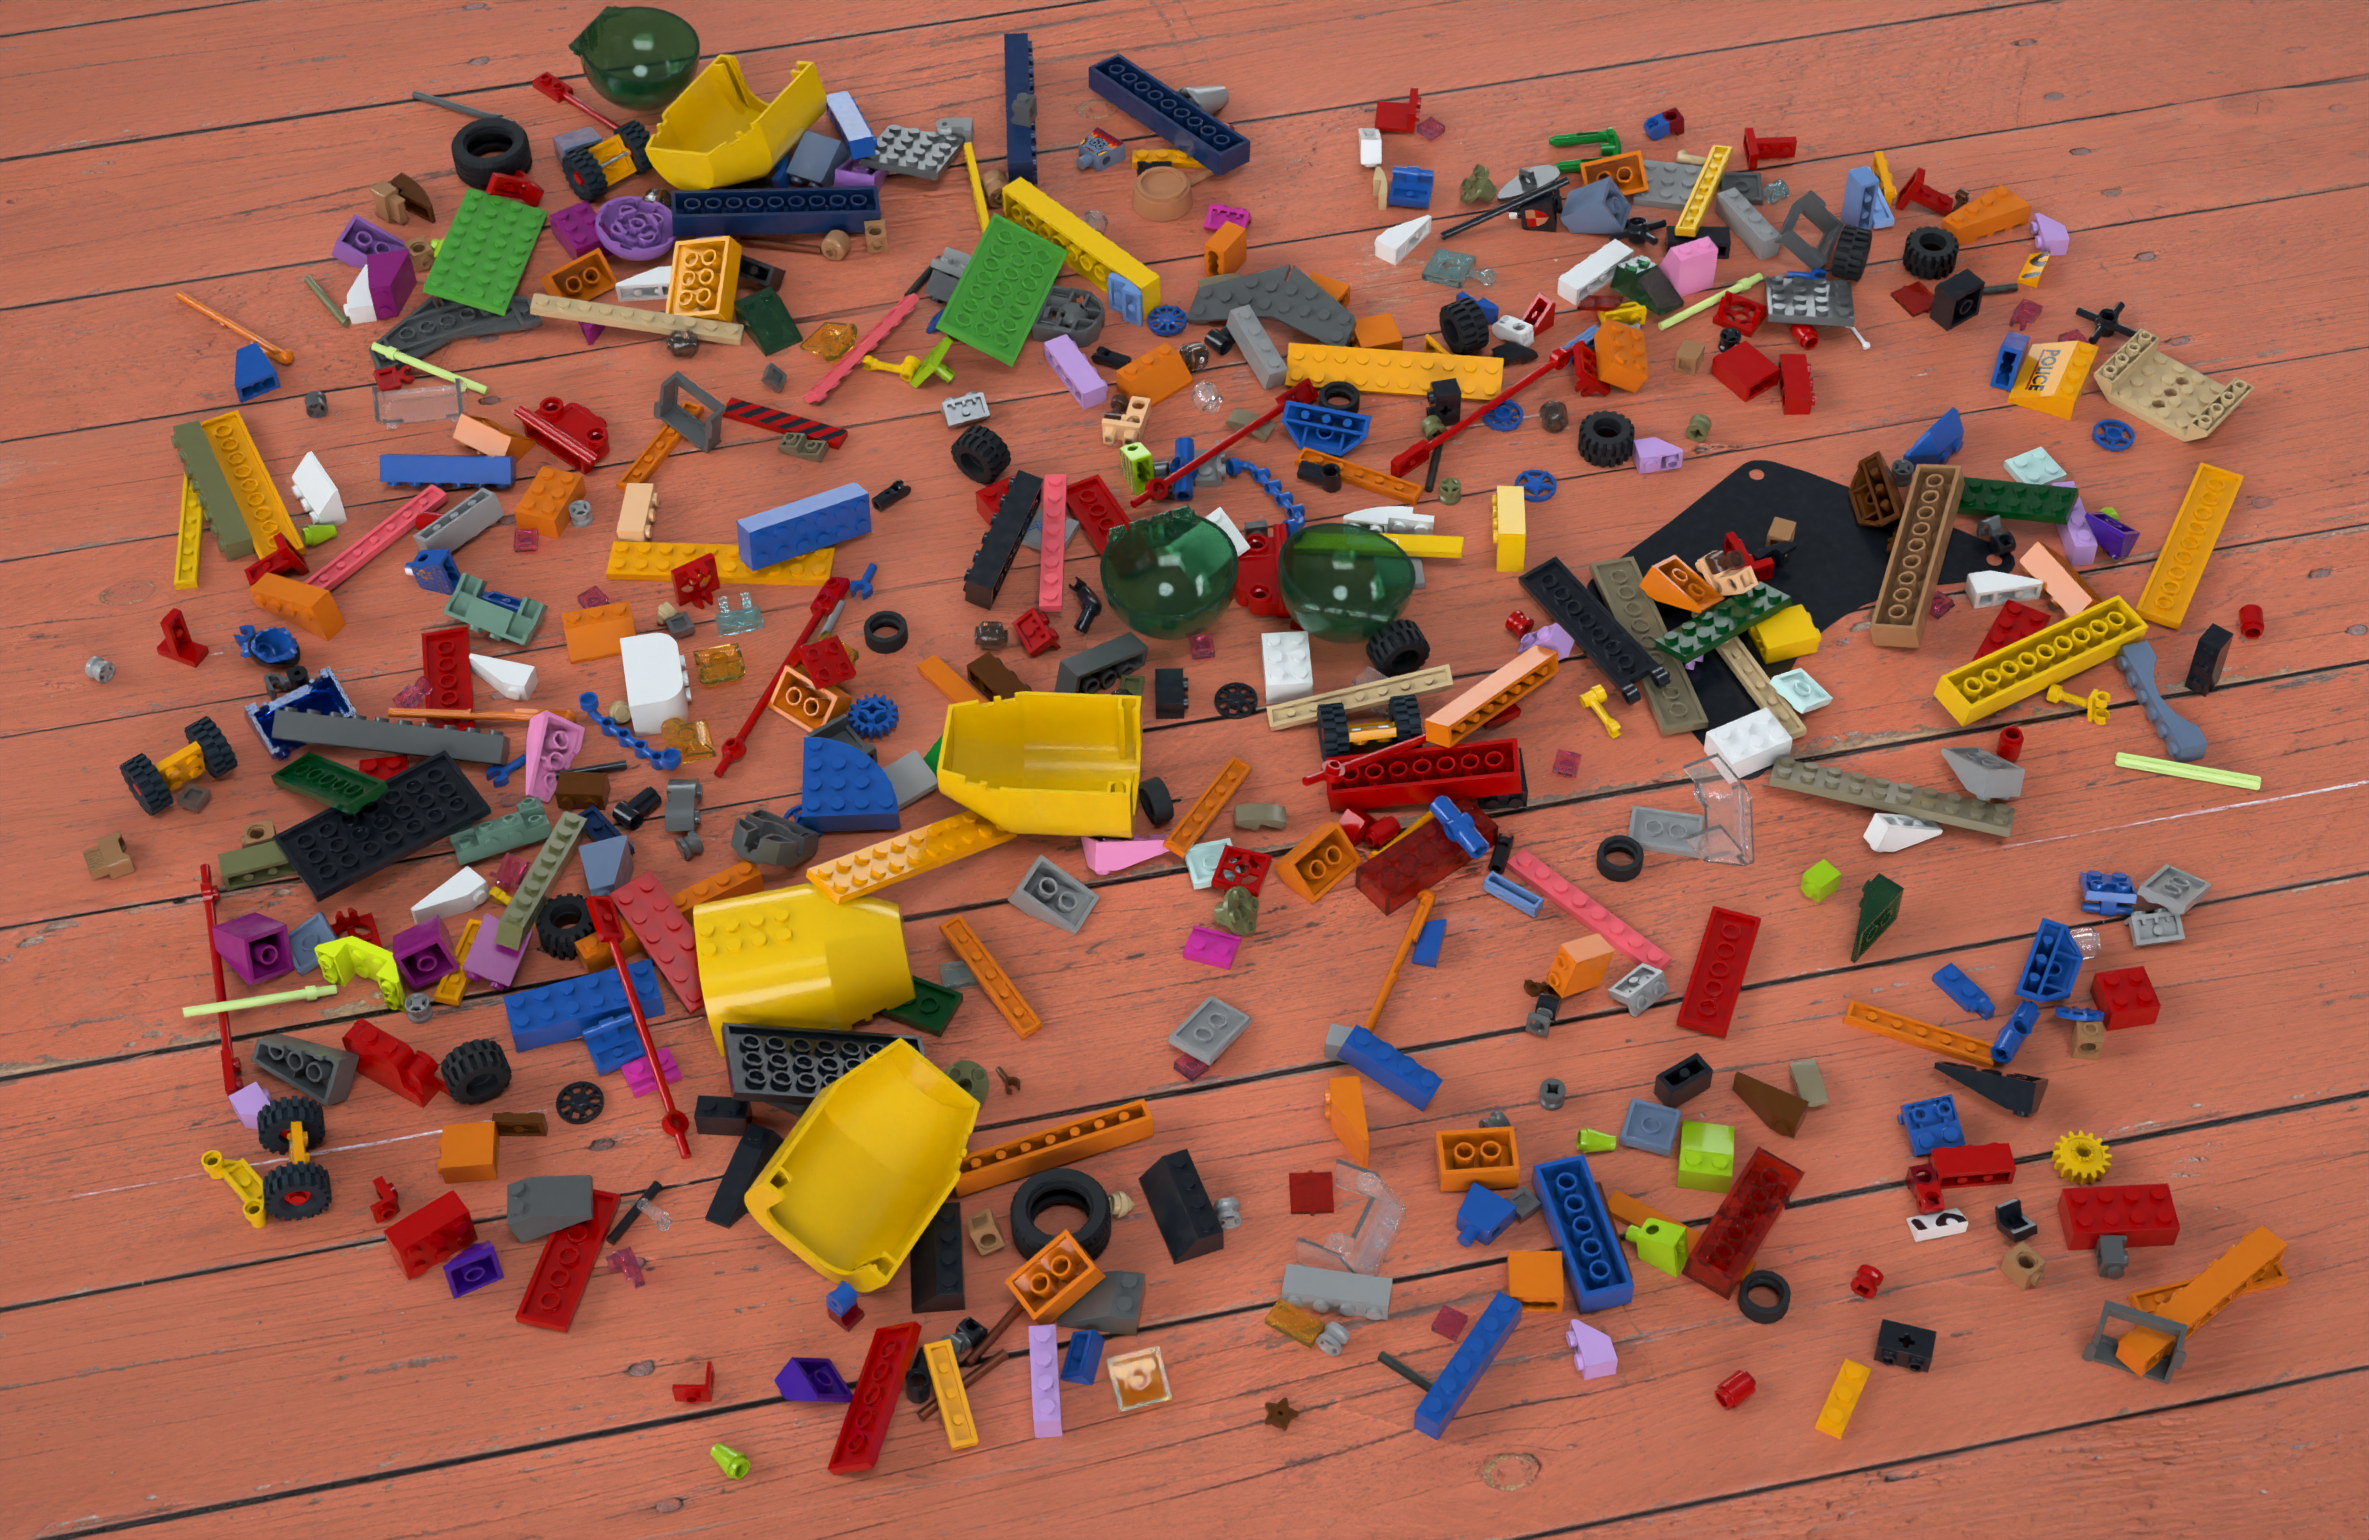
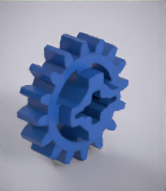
M874 694L872 698L864 695V700L857 698V705H850L851 711H848L849 725L856 733L860 732L862 738L866 734L869 735L870 739H873L874 735L882 738L883 732L890 734V728L897 727L896 722L899 721L898 707L894 705L892 699L886 701V695L881 696V698H877V694Z

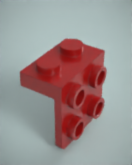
M1410 88L1409 103L1377 102L1375 129L1414 133L1415 122H1419L1420 110L1418 109H1421L1422 97H1418V88Z
M838 635L822 638L809 645L799 646L794 650L795 653L789 660L793 668L804 665L813 685L818 690L853 679L856 676V670Z

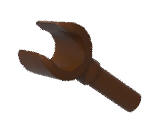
M1960 188L1956 192L1955 198L1958 201L1951 212L1959 209L1963 203H1968L1969 192Z
M1000 1066L995 1069L1005 1083L1006 1094L1012 1095V1089L1009 1087L1011 1085L1016 1086L1020 1090V1080L1017 1077H1009Z

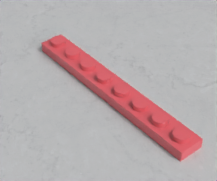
M913 293L903 297L803 396L807 403L813 401L820 402L828 395L826 392L840 384L839 379L850 374L853 371L852 366L860 363L867 351L870 352L878 346L877 341L884 339L891 333L889 329L892 326L895 327L903 321L902 316L904 314L907 315L915 309L914 304L919 300L918 296Z
M1067 474L1045 475L1039 612H1062Z
M431 484L303 583L331 591L413 528L419 512H433L448 501L447 493Z
M1524 848L1507 861V869L1592 932L1599 933L1607 943L1638 966L1644 963L1663 971L1671 964L1672 957Z

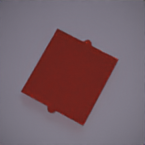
M1920 281L1908 286L1904 285L1903 288L1891 292V297L1912 317L1922 313H1929V310H1931L1934 295Z
M1588 295L1584 300H1581L1577 310L1614 311L1622 303L1623 296Z
M1309 1170L1308 1173H1289L1291 1214H1310L1314 1216L1315 1214L1334 1213L1332 1172H1313Z

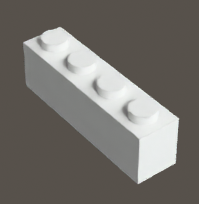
M1617 239L1605 244L1600 250L1591 254L1580 264H1576L1574 268L1558 278L1557 294L1577 306L1631 268L1634 250Z

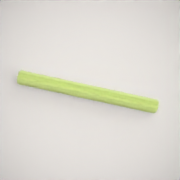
M2118 752L2115 758V765L2120 767L2252 790H2259L2261 785V777L2123 752Z

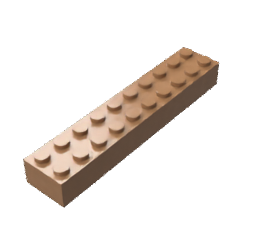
M1916 465L1870 624L1874 646L1920 648L1965 486L1962 465Z

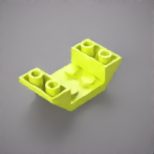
M354 936L319 944L314 948L326 981L345 987L356 973L363 978L368 977L379 983L384 1002L390 1009H398L407 1013L404 1005L406 1000L404 985L392 952Z

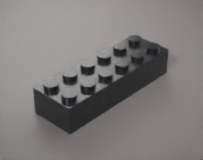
M1018 470L1015 477L1012 476L1007 486L1009 491L1007 495H1002L999 502L1000 510L998 514H993L990 521L992 527L989 532L985 531L981 541L983 546L981 550H976L972 560L974 565L972 569L968 568L965 573V585L963 591L966 592L965 601L991 610L1042 501L1044 479Z

